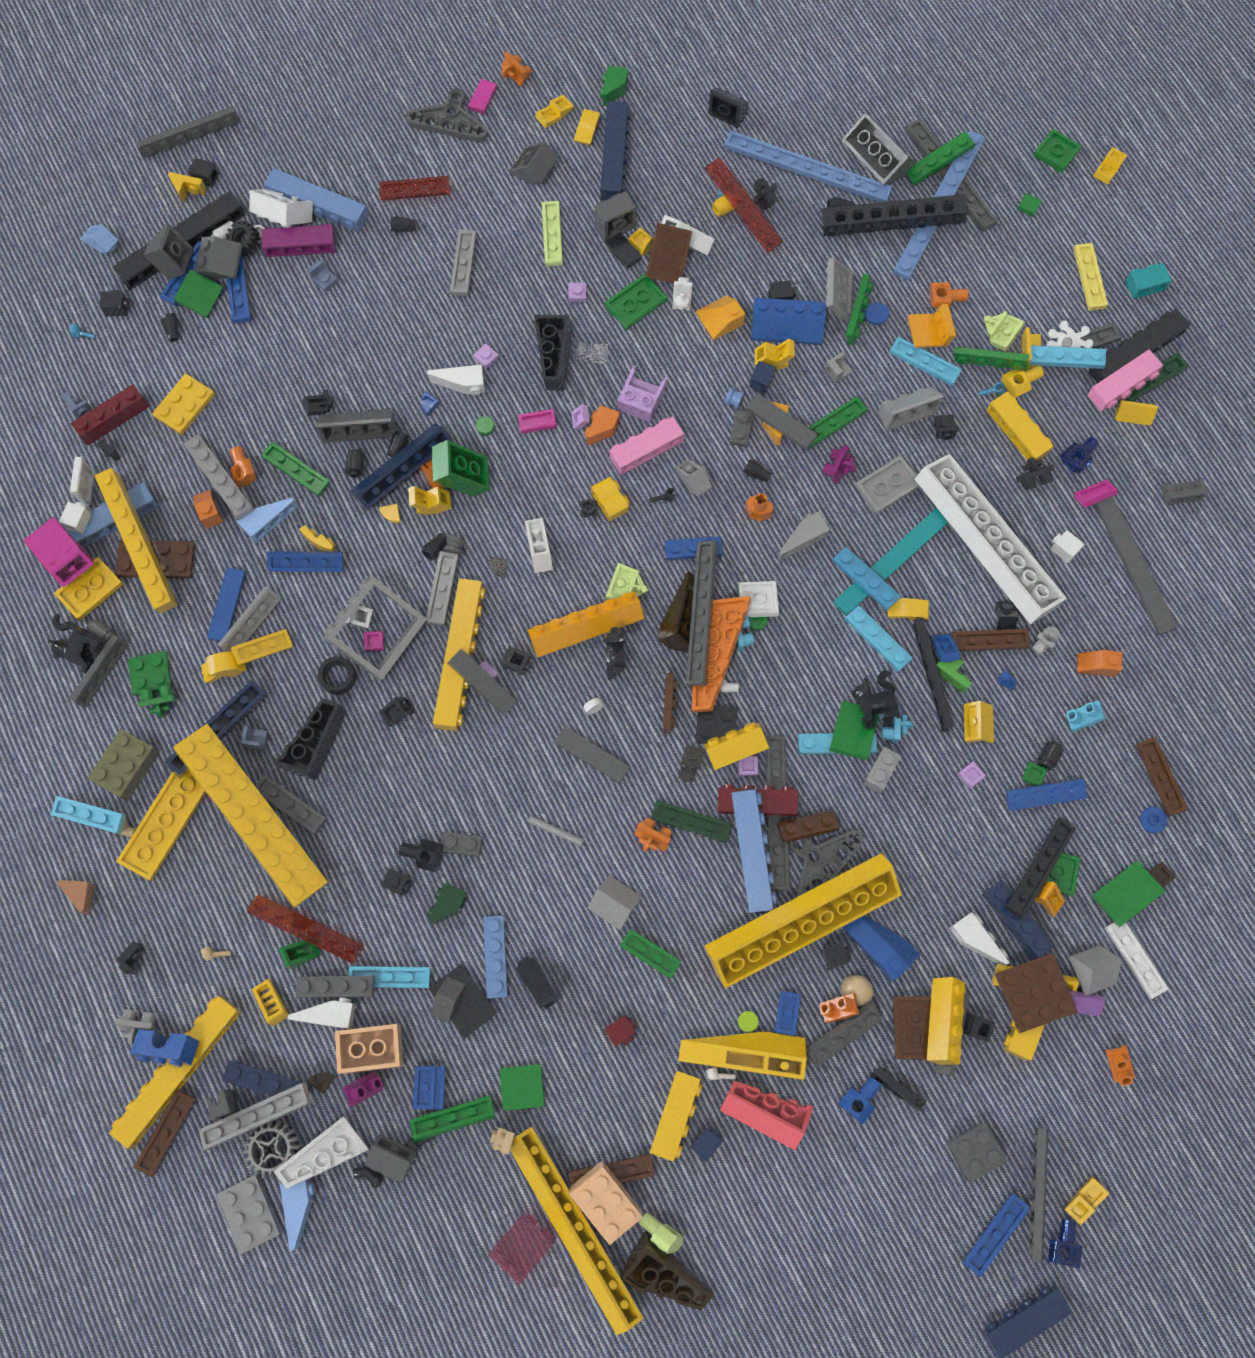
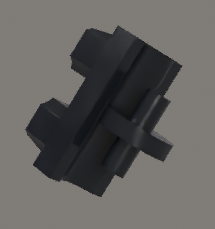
M761 178L754 184V191L757 195L753 202L755 205L760 203L763 211L772 207L773 203L778 199L774 192L777 189L776 183H773L769 188L767 180Z
M1031 457L1027 459V465L1023 466L1024 471L1029 470L1030 472L1017 476L1016 480L1017 482H1022L1025 490L1037 487L1034 480L1036 476L1039 477L1041 485L1052 482L1051 471L1054 470L1053 465L1038 469L1042 465L1041 460L1035 461Z

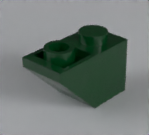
M443 884L442 888L439 887L436 892L435 898L437 901L435 906H431L429 909L428 921L435 925L460 914L468 896L467 892Z

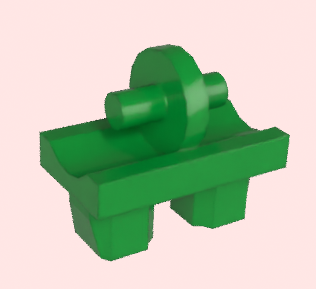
M170 685L158 687L159 698H154L152 688L140 690L141 701L138 702V706L155 705L149 711L150 714L157 713L159 718L164 717V711L170 710L169 705L163 706L162 703L178 700L177 694L173 695Z

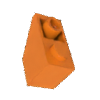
M599 405L598 410L592 414L591 426H587L584 436L586 437L587 444L592 445L614 436L620 422V412Z

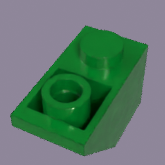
M608 66L607 72L603 73L602 83L604 87L600 89V98H603V106H607V101H615L626 94L628 68Z

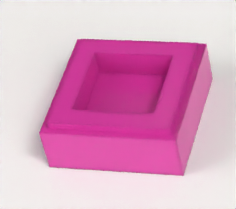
M364 632V651H384V632Z

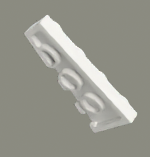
M343 1116L277 1168L274 1174L287 1190L369 1149Z

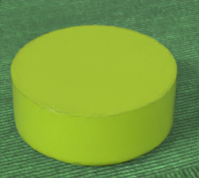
M745 1011L738 1017L739 1028L744 1032L754 1031L758 1026L756 1014L751 1011Z

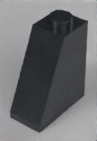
M526 957L518 962L519 966L516 970L542 1011L559 1001V998L533 957L530 959Z

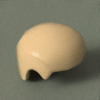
M849 975L844 978L840 985L841 996L851 993L856 994L857 1006L866 1005L873 997V986L864 976Z

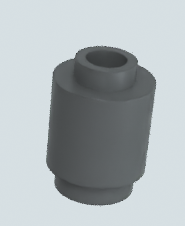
M100 619L90 621L86 627L90 634L102 640V645H106L113 634L117 636L114 629Z

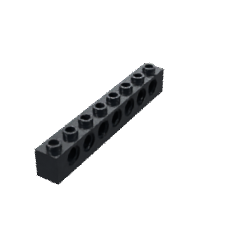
M965 194L822 208L823 235L830 237L843 234L852 235L854 233H871L874 231L885 232L895 229L905 230L907 228H924L926 226H942L947 224L958 225L966 223L967 217Z

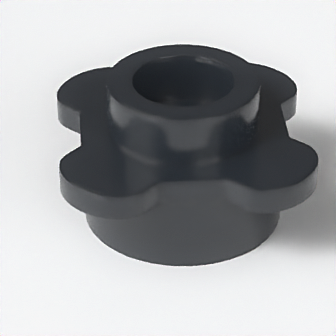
M587 499L580 501V516L582 518L587 516L596 517L598 515L596 500Z

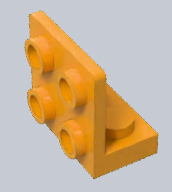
M941 304L935 314H909L907 317L915 348L948 347L956 337L948 304Z

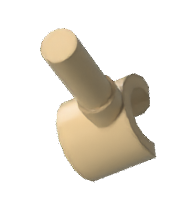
M212 947L201 949V954L208 961L215 957L231 956V951L213 952Z

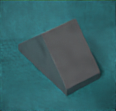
M447 976L436 993L430 1015L449 1023L466 984Z

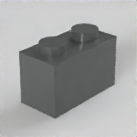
M379 1134L371 1145L364 1165L373 1171L390 1177L394 1181L402 1183L411 1169L417 1152Z

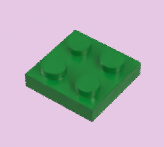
M166 651L128 658L132 695L139 696L140 690L151 688L153 692H158V687L170 685L172 688L168 653Z

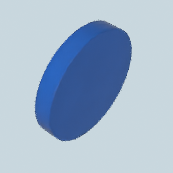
M872 303L865 310L866 320L873 325L883 324L889 317V310L882 303Z
M1149 807L1141 813L1140 824L1149 833H1159L1167 825V816L1160 808Z

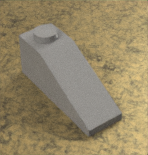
M819 511L814 514L809 513L803 517V520L780 550L778 555L779 561L828 537L830 529Z

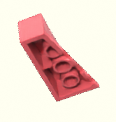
M734 1081L723 1101L720 1111L796 1150L805 1134L814 1106L807 1104L804 1107L798 1105L795 1100H782L777 1098V1094L771 1092L764 1094L758 1088Z

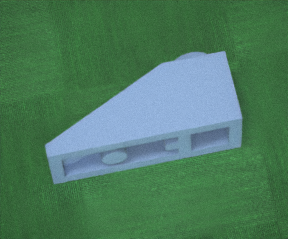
M292 498L255 508L253 512L238 520L237 523L257 543L298 507Z
M310 1179L287 1190L283 1184L280 1185L290 1251L299 1248L313 1201L312 1195L315 1194L314 1184L310 1182Z

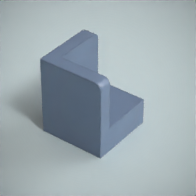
M244 725L240 744L246 749L265 751L269 732L251 729L249 726Z

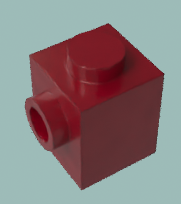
M624 1015L606 1027L604 1031L615 1047L622 1043L626 1046L635 1039L633 1035L636 1034L634 1029L637 1026L631 1017L626 1018Z

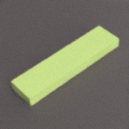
M559 201L542 202L545 266L563 265Z

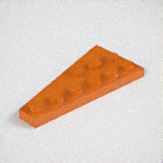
M750 596L713 600L706 686L692 687V711L694 713L713 711L752 600Z

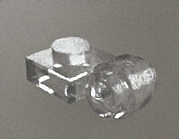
M579 342L574 347V356L580 361L590 357L589 363L607 364L608 344L590 343V349H588L587 344Z

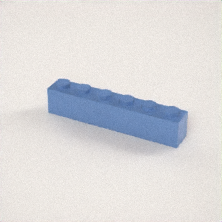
M273 168L264 183L265 189L283 193V197L292 199V196L298 197V201H313L312 213L317 217L329 219L334 224L339 223L349 230L360 232L369 217L366 205Z
M144 482L134 485L127 491L139 518L159 507ZM106 502L89 511L92 515L83 534L67 530L83 548L118 530Z
M756 789L732 792L749 913L774 910V904H777L776 892H772L771 884H774L773 872H769L768 864H771L770 852L766 853L765 845L768 844L767 832L763 833L762 825L765 824L764 812L760 813L759 805L762 804L761 793H757Z

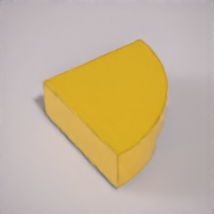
M397 504L379 507L381 515L392 523H401Z

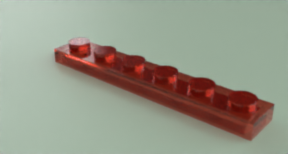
M718 157L705 167L706 172L765 251L770 253L783 242L722 159Z
M259 894L247 907V913L352 964L363 950V944Z

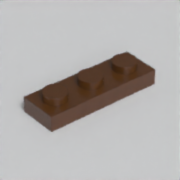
M666 673L663 734H670L671 728H675V717H671L672 710H676V698H672L673 691H677V680H673L674 673Z
M833 810L786 820L777 824L783 843L835 832L840 828Z

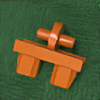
M505 52V59L501 65V75L504 78L511 77L519 86L524 85L525 79L530 77L531 68L528 65L522 66L521 58L517 54L512 56L509 52Z
M646 818L643 823L639 822L634 836L640 838L638 842L645 845L642 851L647 852L649 848L656 851L658 848L665 852L671 841L672 831L662 827L661 831L657 832L653 829L656 823L650 818Z
M851 993L820 1003L821 1015L824 1016L825 1023L858 1015L856 994Z
M1126 1045L1114 1048L1113 1050H1105L1114 1082H1120L1121 1086L1132 1084L1135 1074Z

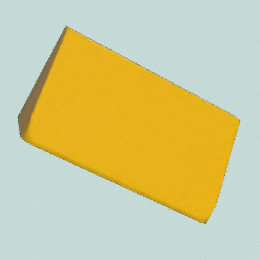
M1122 400L1116 408L1115 420L1151 425L1158 406Z

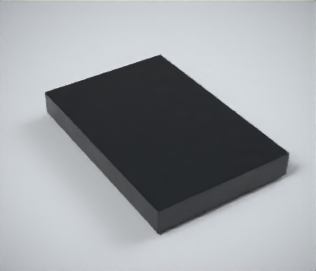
M460 964L430 987L429 991L435 998L436 993L447 976L466 984L451 1017L452 1023L465 1039L494 1017L497 1012L463 965Z

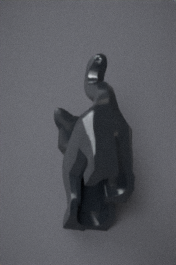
M55 614L52 619L53 626L58 631L71 629L68 643L63 638L56 641H47L51 645L53 658L59 659L64 657L69 663L81 666L82 673H87L95 661L87 655L88 649L90 648L94 655H99L104 648L102 640L90 634L88 630L80 628L74 622L67 621L60 624V614Z
M612 627L603 640L606 644L608 680L616 679L617 672L625 671L623 644L627 642V639H624V635L618 627Z
M882 671L877 677V683L887 690L871 695V688L865 677L863 684L858 685L852 691V697L859 701L860 710L864 715L861 719L865 730L875 728V715L884 714L882 718L884 726L893 725L894 717L900 718L899 706L895 699V687L892 683L885 681L886 677L891 676L892 673L890 671Z

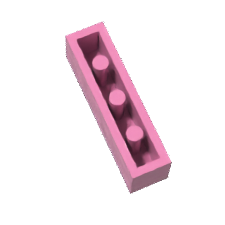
M1147 350L1093 386L1087 396L1101 412L1106 408L1111 409L1121 398L1123 400L1128 398L1133 390H1140L1148 380H1155L1160 375L1159 371L1163 364L1150 350Z
M674 417L665 418L658 425L646 428L643 433L631 436L622 444L614 445L609 450L610 459L619 474L623 475L684 442V433Z

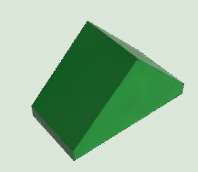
M313 937L279 948L286 967L292 970L321 956Z

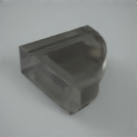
M489 557L491 570L498 577L505 579L508 560Z

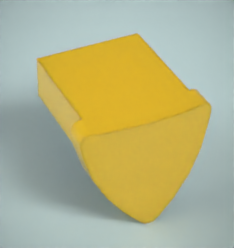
M640 227L628 238V242L643 256L651 250L654 237L650 236Z

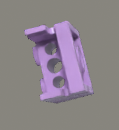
M633 365L622 392L617 399V410L651 423L665 393L664 388L667 384V378L664 377V381L661 382L659 387L634 378L636 366Z

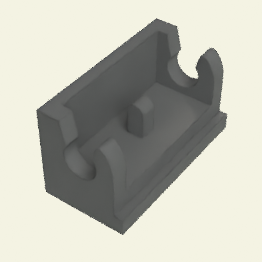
M1203 478L1178 484L1166 483L1161 486L1165 505L1201 501L1208 494Z
M235 1090L218 1091L217 1106L213 1105L211 1097L207 1100L210 1115H208L209 1120L223 1119L240 1111Z

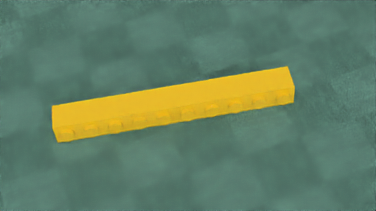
M530 1127L513 1138L510 1151L616 1335L629 1331L644 1318L579 1206L569 1195L568 1187L533 1127Z

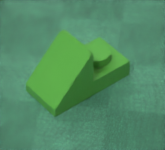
M965 660L939 662L936 665L939 676L964 694L972 684L965 674L957 672Z

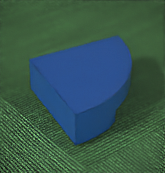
M425 391L422 396V408L424 413L429 416L439 406L440 402Z
M1005 670L996 680L1011 691L1017 685L1014 677Z

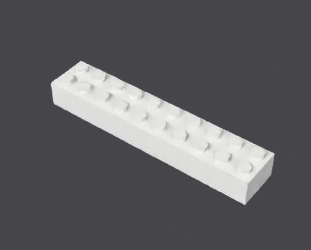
M951 454L932 462L920 471L915 481L1030 625L1055 610L1067 599Z

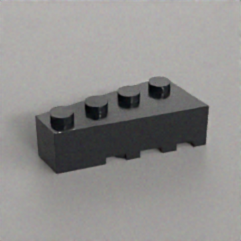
M534 315L542 376L546 389L565 390L573 328L569 315Z

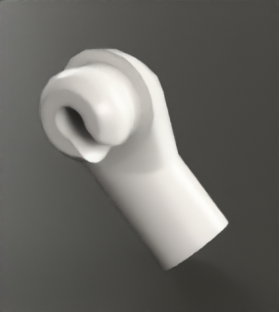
M724 679L720 691L739 692V684L728 683Z

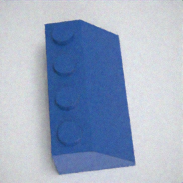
M754 298L751 340L784 342L787 339L794 340V343L822 345L826 302Z

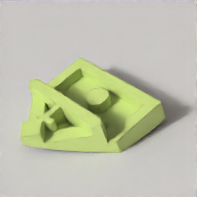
M1007 311L990 317V315L984 316L990 344L1005 352L1025 326V321L1007 315Z
M618 563L605 599H614L633 591L637 597L648 592L638 570Z

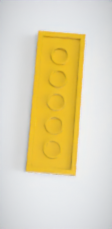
M190 771L181 779L173 772L171 773L116 860L117 863L149 881L153 880L206 794Z

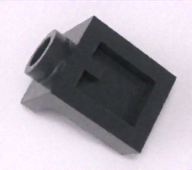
M953 415L934 417L937 439L950 440L955 438L958 427H955Z
M395 697L379 711L389 727L396 725L406 715L415 713L411 702L405 697Z
M389 868L380 886L403 897L404 893L407 894L412 886V879Z
M133 941L117 958L116 961L120 964L119 968L128 975L129 973L137 974L139 972L131 963L136 962L142 956L141 952L144 950V947Z

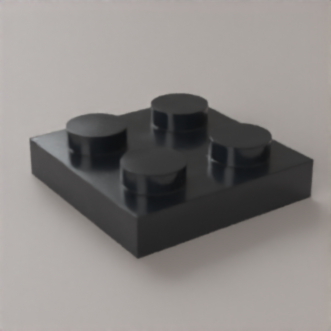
M714 706L713 711L698 712L695 743L706 744L711 738H721L726 736L727 732L735 730L737 708Z

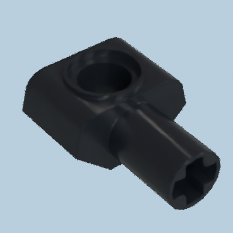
M425 839L421 840L419 846L403 842L399 848V855L415 859L417 868L436 872L440 867L443 844ZM427 851H428V852L430 853V855H431L430 860H429L428 857H427Z

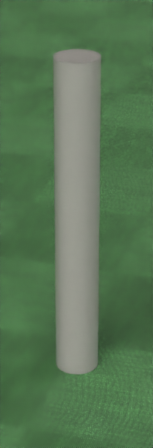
M534 816L529 817L528 823L580 847L582 846L584 839Z

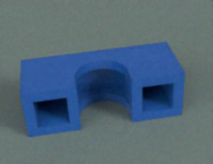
M138 1029L130 1054L136 1056L137 1061L142 1063L153 1061V1063L165 1066L166 1063H169L171 1066L182 1068V1065H192L199 1041L189 1035L171 1033L168 1042L165 1044L167 1037L155 1031Z

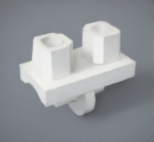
M679 277L678 281H674L672 309L690 311L692 282H689V278Z

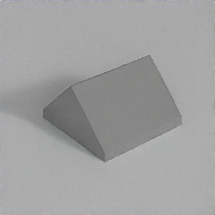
M609 875L595 892L587 909L621 930L642 896Z
M1098 945L1069 957L1086 996L1117 984L1122 959L1102 946Z

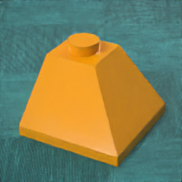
M724 296L695 312L713 340L743 326L745 321V312L737 300L729 296Z

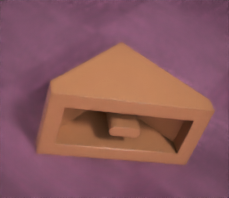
M59 880L57 882L58 886L80 913L88 915L91 912L95 884L84 881Z

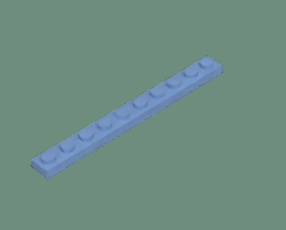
M730 130L724 143L725 149L876 202H887L892 191V186L883 185L881 182Z
M971 130L969 131L968 135L975 143V147L952 162L934 197L955 195L986 137ZM938 226L916 228L893 274L909 281Z

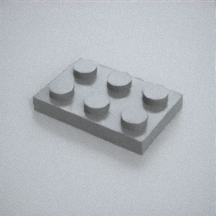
M835 257L828 259L826 305L827 308L845 322L850 321L853 307V272Z
M901 455L855 484V487L876 514L915 491L920 486L915 481L916 474Z
M253 1175L216 1194L240 1255L282 1234L258 1175Z

